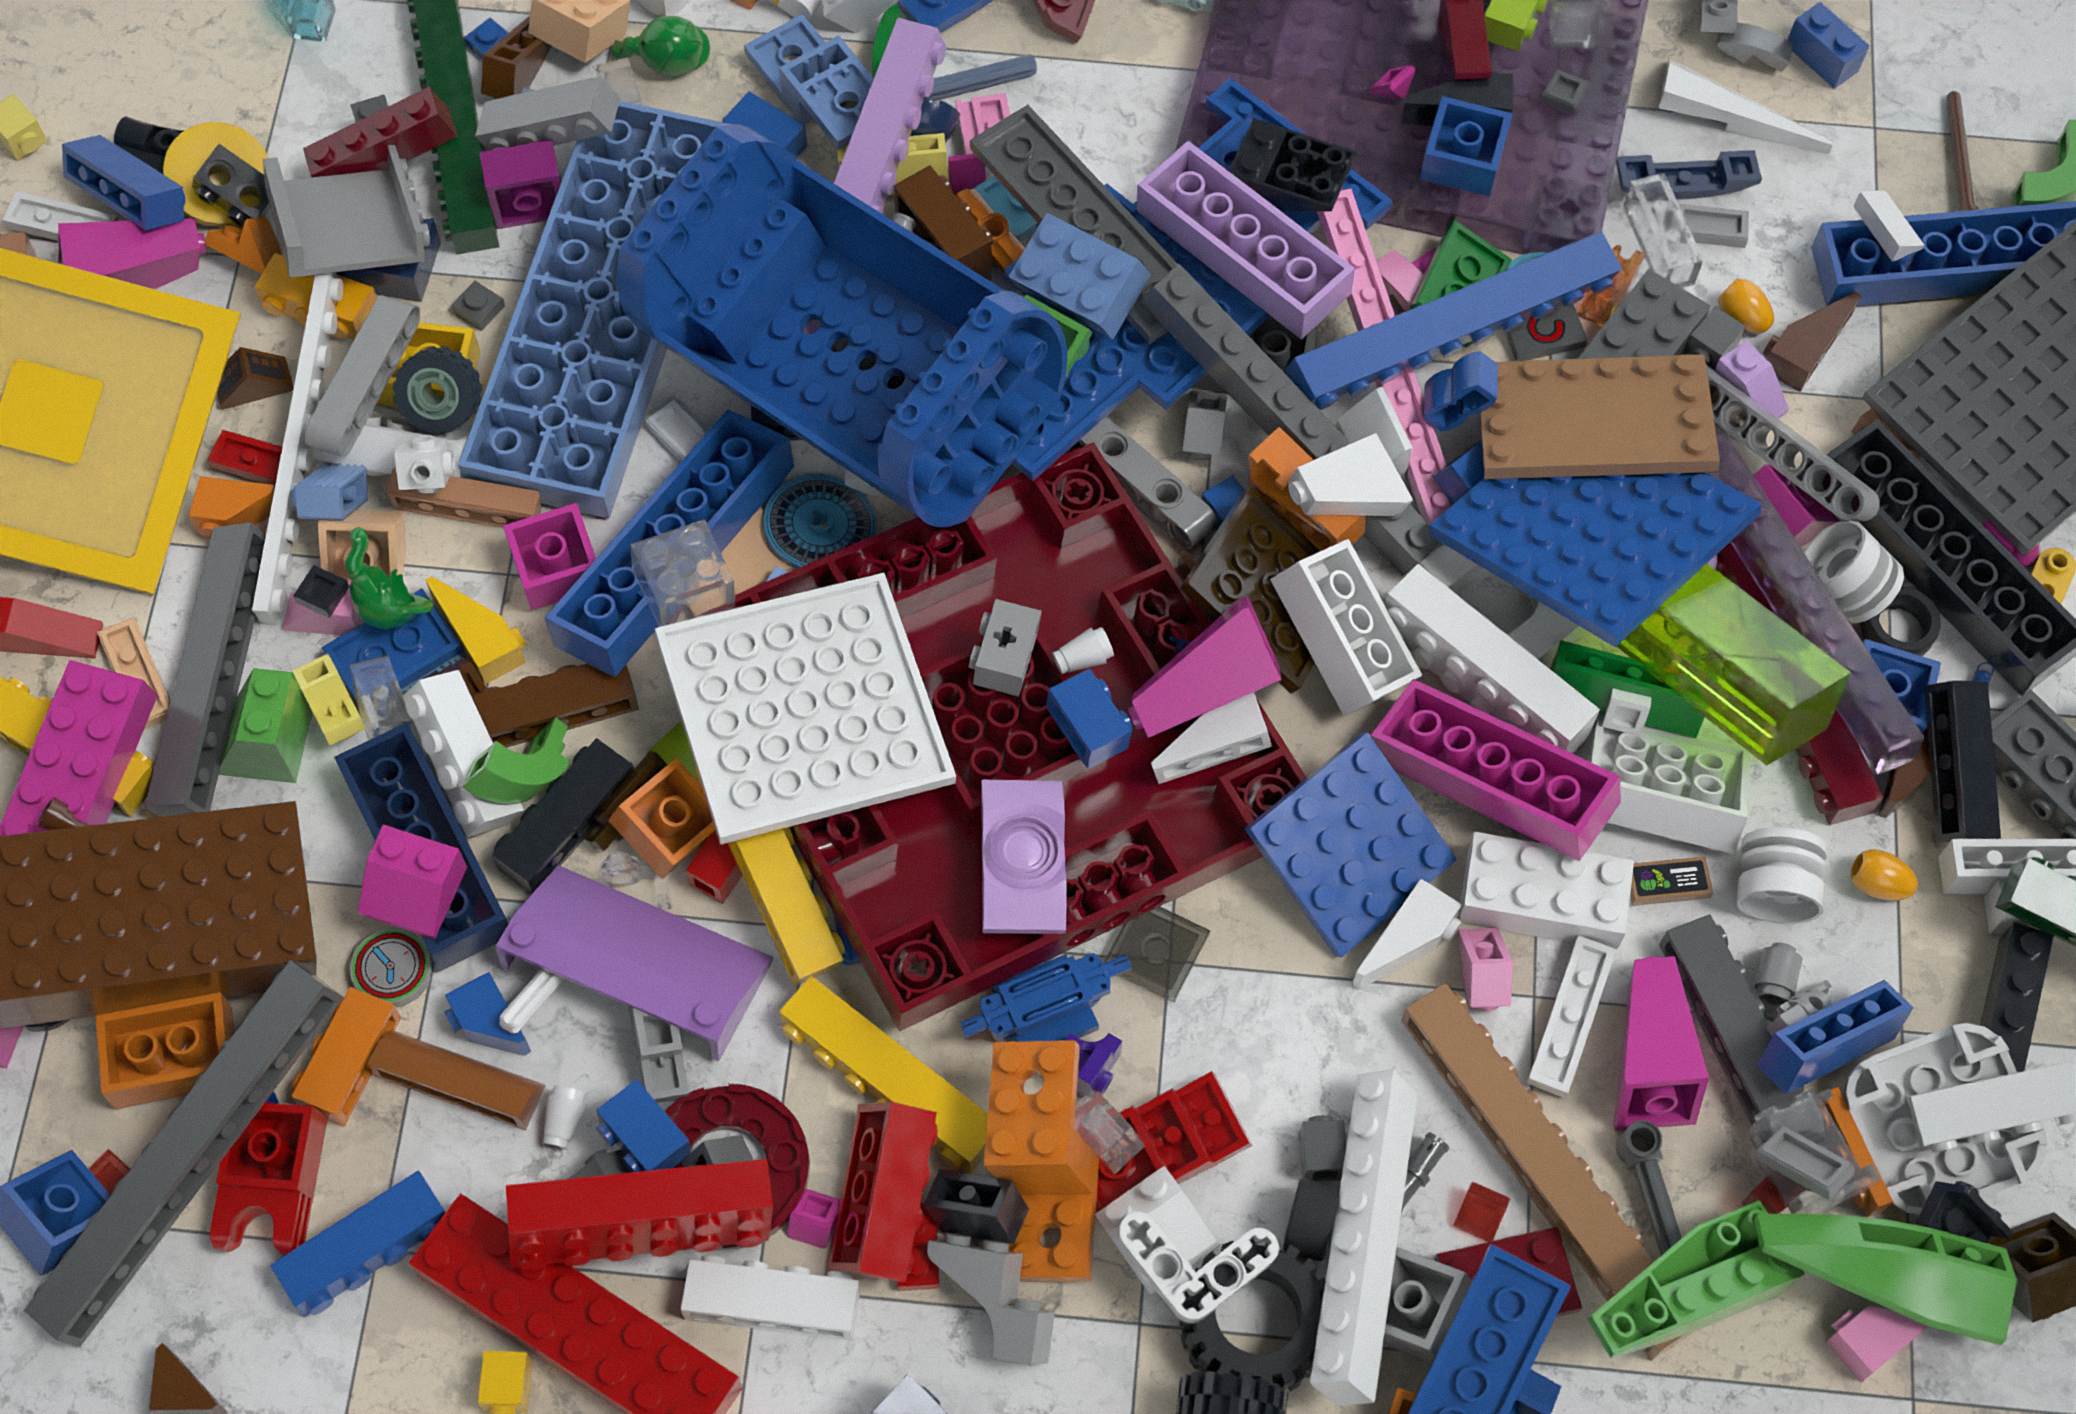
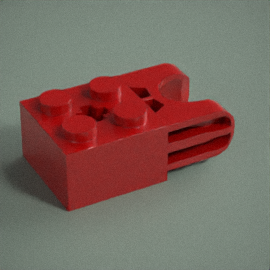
M264 1103L221 1160L216 1178L218 1190L210 1227V1242L216 1251L230 1252L239 1248L248 1225L253 1219L266 1214H270L273 1220V1245L280 1254L285 1256L306 1242L328 1117L315 1107ZM270 1149H274L275 1151L268 1156Z

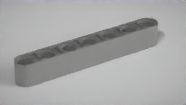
M1706 364L1713 417L1717 425L1837 517L1844 520L1868 521L1877 514L1880 501L1878 495L1871 488ZM1717 389L1719 397L1713 405L1712 394ZM1745 410L1746 420L1740 425L1739 415ZM1772 430L1774 433V441L1772 445L1768 447L1766 438L1768 433ZM1800 451L1802 454V463L1798 468H1796L1794 464V458L1796 454ZM1829 473L1831 484L1825 491L1822 482L1824 476ZM1855 495H1858L1860 506L1854 513L1851 508V501Z

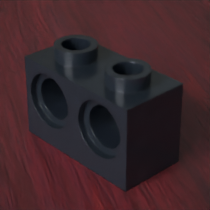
M221 144L217 145L193 177L192 187L196 189L195 194L205 203L211 206L216 203L226 210L227 217L241 227L244 226L247 219L264 217L270 209L265 190L264 174ZM217 172L223 173L228 177L229 182L221 186L215 185L210 181L209 176ZM245 194H252L259 199L260 204L256 207H247L241 202L240 198Z

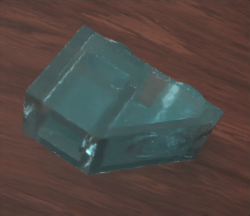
M265 0L269 10L291 38L326 42L336 11L333 0Z

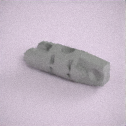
M1825 980L1778 1006L1775 1010L1779 1015L1774 1020V1023L1766 1027V1030L1773 1037L1775 1032L1839 1002L1831 1003L1826 995L1832 985Z

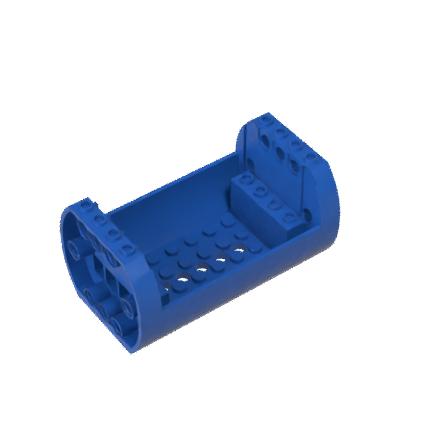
M736 124L716 127L621 245L617 262L619 299L623 310L640 331L931 526L948 527L966 521L1060 400L1067 369V345L1063 331L1053 316L1019 294L1001 289L800 163L784 147L748 126ZM812 320L821 321L820 327L816 332L812 334L804 333L807 323ZM840 338L849 339L848 345L844 350L840 352L831 351L832 345L836 340ZM868 356L877 358L875 365L871 369H859V365L864 358ZM898 374L905 376V380L900 387L896 389L887 388L891 377Z

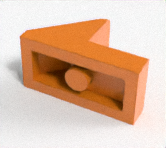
M265 216L247 219L243 229L226 225L222 229L209 230L204 243L260 274L263 273L274 253L282 255L270 222Z

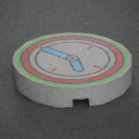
M396 927L381 929L365 937L354 950L350 962L351 980L357 990L390 1002L395 1007H402L418 999L429 986L433 966L432 956L424 941L413 932Z

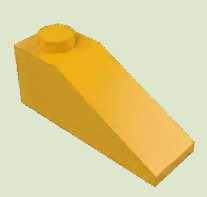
M433 576L425 579L432 599L461 643L463 650L485 685L526 663L522 648L527 645L516 626L509 628L501 615Z

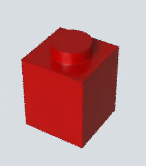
M715 833L708 837L686 869L689 885L721 904L725 902L742 877V873L728 843L720 845L718 835Z

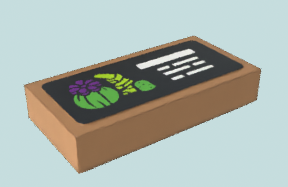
M1705 856L1634 863L1630 892L1632 906L1707 899L1713 895Z

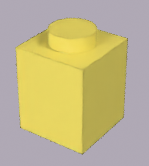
M12 94L0 102V141L18 161L27 154L36 151L48 141L37 119L15 94Z

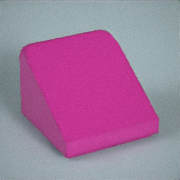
M974 153L948 157V176L953 194L956 196L963 189H973L986 181L985 165Z
M806 1189L804 1196L790 1215L788 1237L819 1248H826L835 1227L840 1199Z

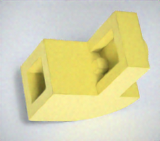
M329 654L292 670L330 746L339 741L347 740L356 733L366 729Z

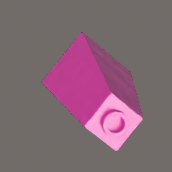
M195 218L184 219V221L150 230H144L132 221L58 223V264L157 289L198 270L199 256L206 254L204 233H197Z
M1248 595L1235 602L1133 694V706L1128 708L1137 730L1144 728L1149 738L1281 680L1279 664Z
M1650 956L1644 959H1635L1628 987L1613 1121L1615 1131L1625 1130L1629 1125L1638 1120L1650 1121L1657 1127L1695 1125L1709 1076L1675 956L1660 958Z

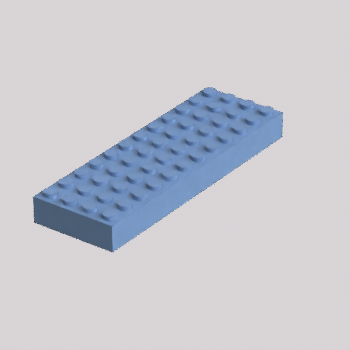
M620 101L611 133L576 141L458 463L462 478L535 490L540 493L542 504L561 508L577 503L582 513L610 519L667 351L666 347L640 331L623 310L617 289L619 250L621 245L677 177V173L689 162L713 130L719 126L732 124Z

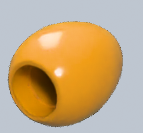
M1736 279L1718 297L1720 310L1745 325V331L1757 334L1765 333L1774 324V311L1771 303L1760 287L1747 279Z
M1877 849L1861 852L1853 862L1850 872L1851 880L1860 891L1868 896L1882 900L1898 901L1910 898L1917 891L1918 880L1913 870L1905 862L1889 852Z

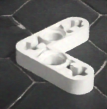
M1135 1212L1127 1215L1121 1222L1118 1230V1241L1123 1250L1173 1313L1181 1321L1187 1323H1197L1206 1318L1266 1270L1276 1259L1279 1251L1278 1241L1273 1233L1264 1228H1253L1195 1272L1154 1219L1148 1214ZM1131 1224L1136 1228L1144 1225L1148 1229L1144 1237L1151 1247H1153L1156 1241L1162 1245L1153 1250L1146 1260L1141 1257V1254H1144L1147 1249L1139 1239L1133 1242L1128 1239L1131 1232L1129 1225ZM1253 1239L1257 1244L1265 1241L1268 1245L1265 1251L1267 1258L1264 1259L1261 1255L1253 1257L1246 1264V1267L1252 1270L1250 1273H1247L1242 1261L1232 1255V1253L1237 1251L1241 1259L1252 1247L1250 1240ZM1160 1256H1167L1174 1260L1177 1266V1272L1174 1277L1170 1279L1159 1278L1153 1271L1154 1260ZM1220 1264L1231 1265L1237 1272L1236 1283L1230 1287L1220 1286L1214 1279L1213 1271L1215 1267ZM1204 1277L1209 1290L1219 1296V1298L1214 1300L1210 1292L1199 1303L1201 1311L1197 1312L1194 1308L1186 1311L1182 1307L1185 1301L1183 1293L1187 1292L1191 1296L1196 1295L1205 1286L1199 1281L1200 1278Z

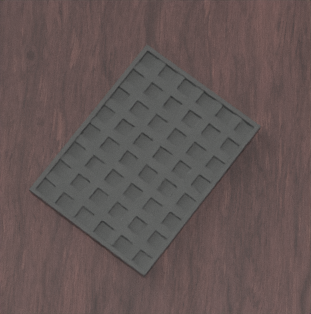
M2076 221L1875 383L1862 397L1883 420L2024 556L2076 513Z

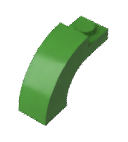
M2068 120L2057 140V167L2046 172L2024 171L2013 191V207L2072 202L2076 200V120Z
M555 717L533 736L526 754L513 752L496 741L473 761L462 787L480 798L500 804H517L532 799L558 778L570 763V760L561 754L565 748V743L562 740L568 726Z

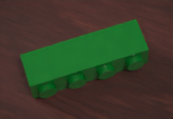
M1560 640L1550 670L1600 709L1599 713H1605L1613 688L1651 697V706L1644 725L1692 738H1697L1710 706L1711 679Z

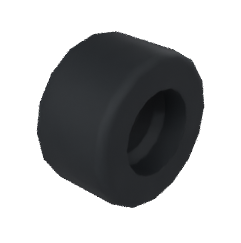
M1304 1178L1299 1180L1283 1243L1284 1252H1287L1289 1246L1292 1245L1300 1250L1299 1256L1316 1261L1324 1259L1339 1199L1340 1189L1338 1187Z

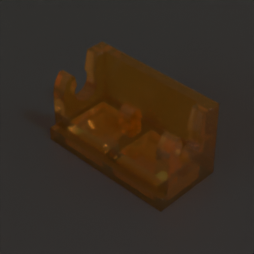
M1621 245L1614 246L1612 250L1623 270L1612 279L1614 285L1609 289L1596 295L1592 291L1587 293L1577 313L1578 316L1603 327L1629 294L1646 253L1635 250L1630 259H1624L1620 256Z

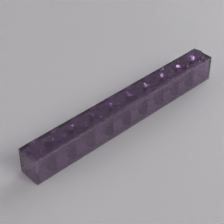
M1724 432L1716 435L1720 459L1719 472L1706 473L1762 504L1760 515L1730 543L1877 774L1879 775L1913 761L1924 740L1923 735L1727 433Z

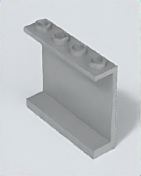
M388 145L389 169L287 181L283 179L277 157L262 159L265 190L289 277L425 261L424 246H430L429 229L427 223L422 224L421 204L419 201L415 202L413 180H408L406 159H399L395 145Z

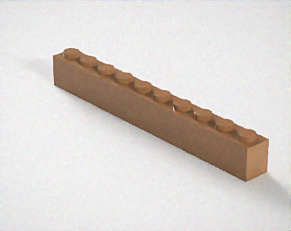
M1445 982L1406 1007L1401 1022L1550 1225L1558 1227L1564 1244L1605 1300L1609 1301L1655 1261L1645 1251V1243L1640 1233L1633 1226H1627L1619 1216V1208L1613 1197L1606 1191L1602 1192L1593 1181V1172L1587 1162L1581 1157L1576 1158L1567 1146L1568 1140L1563 1130L1556 1123L1551 1124L1543 1114V1106L1537 1095L1530 1089L1526 1091L1517 1079L1518 1073L1513 1063L1507 1057H1501L1493 1047V1039L1487 1028L1481 1023L1476 1024L1470 1016L1468 1004L1458 991L1452 992ZM1691 1333L1642 1350L1652 1361Z

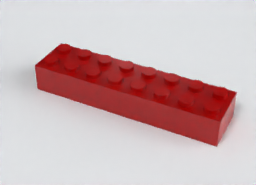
M462 1193L458 1195L408 1263L418 1277L623 1414H726L743 1389L738 1375L574 1267L565 1265L563 1262L546 1264L544 1268L533 1271L522 1270L520 1267L511 1268L508 1224Z

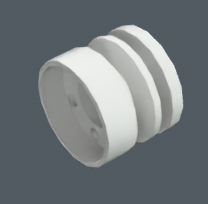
M1851 520L1837 522L1822 530L1809 542L1802 552L1797 566L1798 577L1818 598H1821L1843 622L1852 624L1867 621L1881 613L1899 593L1904 580L1903 567L1859 522Z
M1770 827L1747 833L1741 842L1742 856L1740 858V867L1743 873L1738 880V909L1755 919L1774 923L1795 924L1817 919L1824 909L1825 886L1821 878L1826 874V842L1815 834L1794 828Z

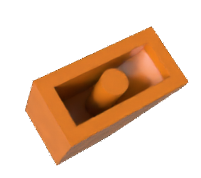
M200 476L189 512V518L197 533L211 539L214 527L249 522L256 526L270 517L275 486Z

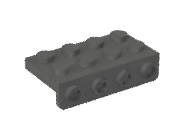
M2030 689L1991 721L1995 771L2001 776L2006 787L2017 792L2030 805L2033 813L2040 819L2046 820L2059 833L2061 839H2076V732Z

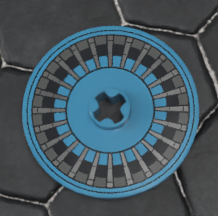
M808 475L793 479L774 492L765 508L763 528L765 538L771 550L787 565L797 569L876 535L877 520L875 511L867 497L862 492L846 486L844 480L827 475ZM815 520L820 524L827 522V527L823 529L821 525L813 526Z

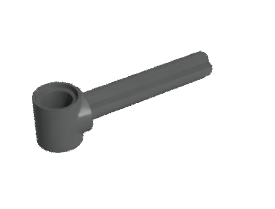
M1638 1120L1629 1125L1620 1134L1616 1141V1152L1619 1158L1626 1164L1627 1169H1634L1662 1256L1682 1237L1658 1164L1663 1159L1660 1149L1663 1141L1662 1134L1659 1128L1652 1122ZM1631 1135H1638L1646 1141L1647 1152L1638 1151L1633 1147L1630 1139Z

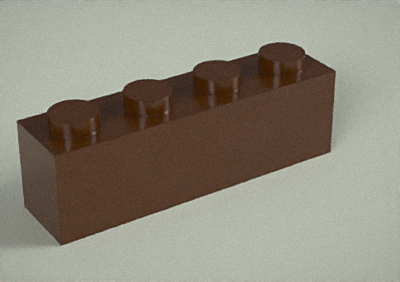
M588 663L579 666L566 665L551 674L540 677L527 676L518 683L505 687H489L481 691L480 694L471 696L492 742L495 743L497 741L506 748L532 741L533 736L555 717L568 726L567 730L639 710L627 664L616 677Z

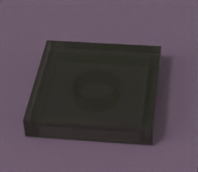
M1160 906L1124 923L1103 963L1126 954L1132 970L1121 973L1118 976L1172 1002H1176L1210 936L1211 930Z

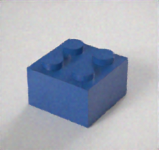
M1442 96L1426 148L1420 179L1490 197L1513 114Z

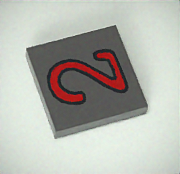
M1563 303L1554 306V310L1548 315L1537 320L1533 316L1523 319V324L1509 332H1505L1516 361H1526L1584 348L1588 342L1574 304L1568 307H1564Z

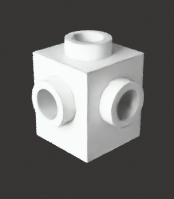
M431 435L416 436L411 441H400L394 452L399 490L418 489L420 493H434L441 490V488H445L451 474H455L453 451L448 452L446 439L435 440V437Z

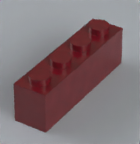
M429 86L304 147L303 151L310 176L314 178L389 169L388 145H395L399 159L405 158L408 161L458 136L450 110Z

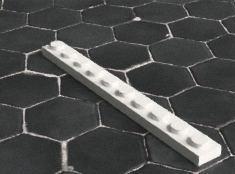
M336 272L315 274L252 607L253 613L261 624L277 625L279 612H283L286 606V592L283 590L285 577L291 575L293 568V558L290 554L292 541H296L299 535L297 507L293 506L291 498L294 485L304 479L305 471H309L312 465V451L309 449L310 446H307L305 443V432L318 402L321 401L325 394V384L322 377L324 368H329L331 349L328 346L330 334L334 335L337 330L335 307L336 302L342 300L344 290L343 280L339 279Z

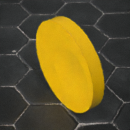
M205 122L194 125L179 134L170 145L164 160L163 175L183 187L186 199L184 205V215L189 219L195 218L197 223L210 227L235 226L237 224L227 217L226 210L216 203L213 206L205 203L195 194L196 189L192 187L193 177L218 144L227 148L262 174H264L262 159H266L268 156L255 137L240 127L224 122ZM217 172L209 176L210 181L215 185L221 186L229 182L228 177L223 173ZM245 194L240 198L241 202L247 207H256L260 204L259 199L252 194Z

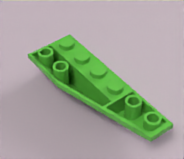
M1760 1200L1697 1225L1588 1318L1610 1358L1666 1342L1780 1296L1805 1275L1802 1269L1761 1251L1753 1220L1757 1214L1768 1213Z
M1800 1213L1757 1214L1753 1220L1760 1249L1766 1254L1935 1329L1953 1332L1975 1340H1982L2001 1346L2006 1341L2017 1279L2005 1248L1929 1227L1885 1219Z

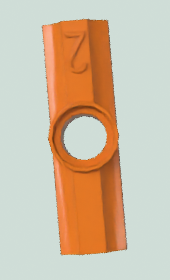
M965 188L956 194V198L959 201L964 200L968 204L973 214V219L979 226L984 225L989 230L991 236H996L992 237L993 245H991L993 263L1004 274V270L1021 257L1025 248L1009 230V222L1006 217L994 212L975 189Z

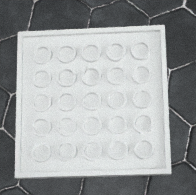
M884 573L655 628L657 644L720 845L955 784L956 774Z

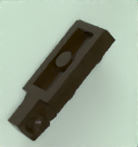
M649 751L599 808L600 811L594 816L598 822L594 823L584 836V839L594 849L605 851L614 840L620 842L624 839L608 820L620 804L667 766V763L657 752Z

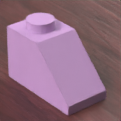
M1747 340L1719 359L1715 369L1718 374L1778 419L1788 412L1789 408L1772 364ZM1743 410L1741 413L1746 417V412Z

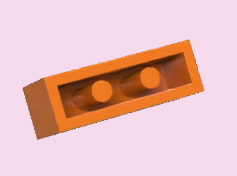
M349 987L344 999L332 1013V1021L325 1034L321 1033L316 1038L311 1051L313 1057L306 1070L302 1069L295 1077L292 1085L293 1094L291 1096L297 1105L313 1106L328 1117L329 1121L344 1127L373 1073L367 1063L375 1047L387 1032L395 1031L401 1020V1016L394 1004Z

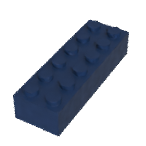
M404 723L334 756L375 841L382 826L386 825L458 848L462 854L467 869L435 939L422 936L439 972L497 944L509 923L408 723Z

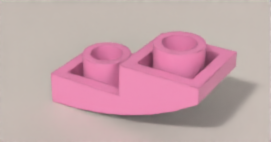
M1392 250L1376 262L1388 297L1393 294L1404 311L1407 312L1411 310L1408 307L1424 275L1403 255Z

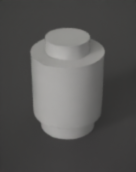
M1777 942L1773 943L1771 947L1762 949L1754 984L1757 990L1756 996L1762 1002L1780 1006L1795 996L1803 960L1802 956L1796 953L1795 947Z

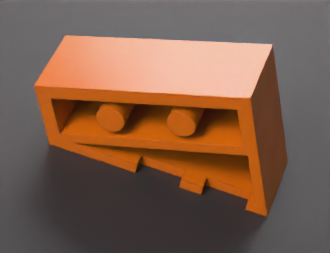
M1278 427L1249 454L1248 488L1252 485L1320 551L1347 539L1353 545L1365 533L1366 516L1305 515L1301 506L1292 500L1288 489V479L1297 467L1311 462L1313 459Z

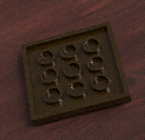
M1251 485L1241 493L1183 582L1180 590L1213 621L1218 619L1240 598L1248 595L1279 664L1281 680L1278 683L1292 694L1301 688L1315 662L1270 579L1295 563L1320 552V550Z

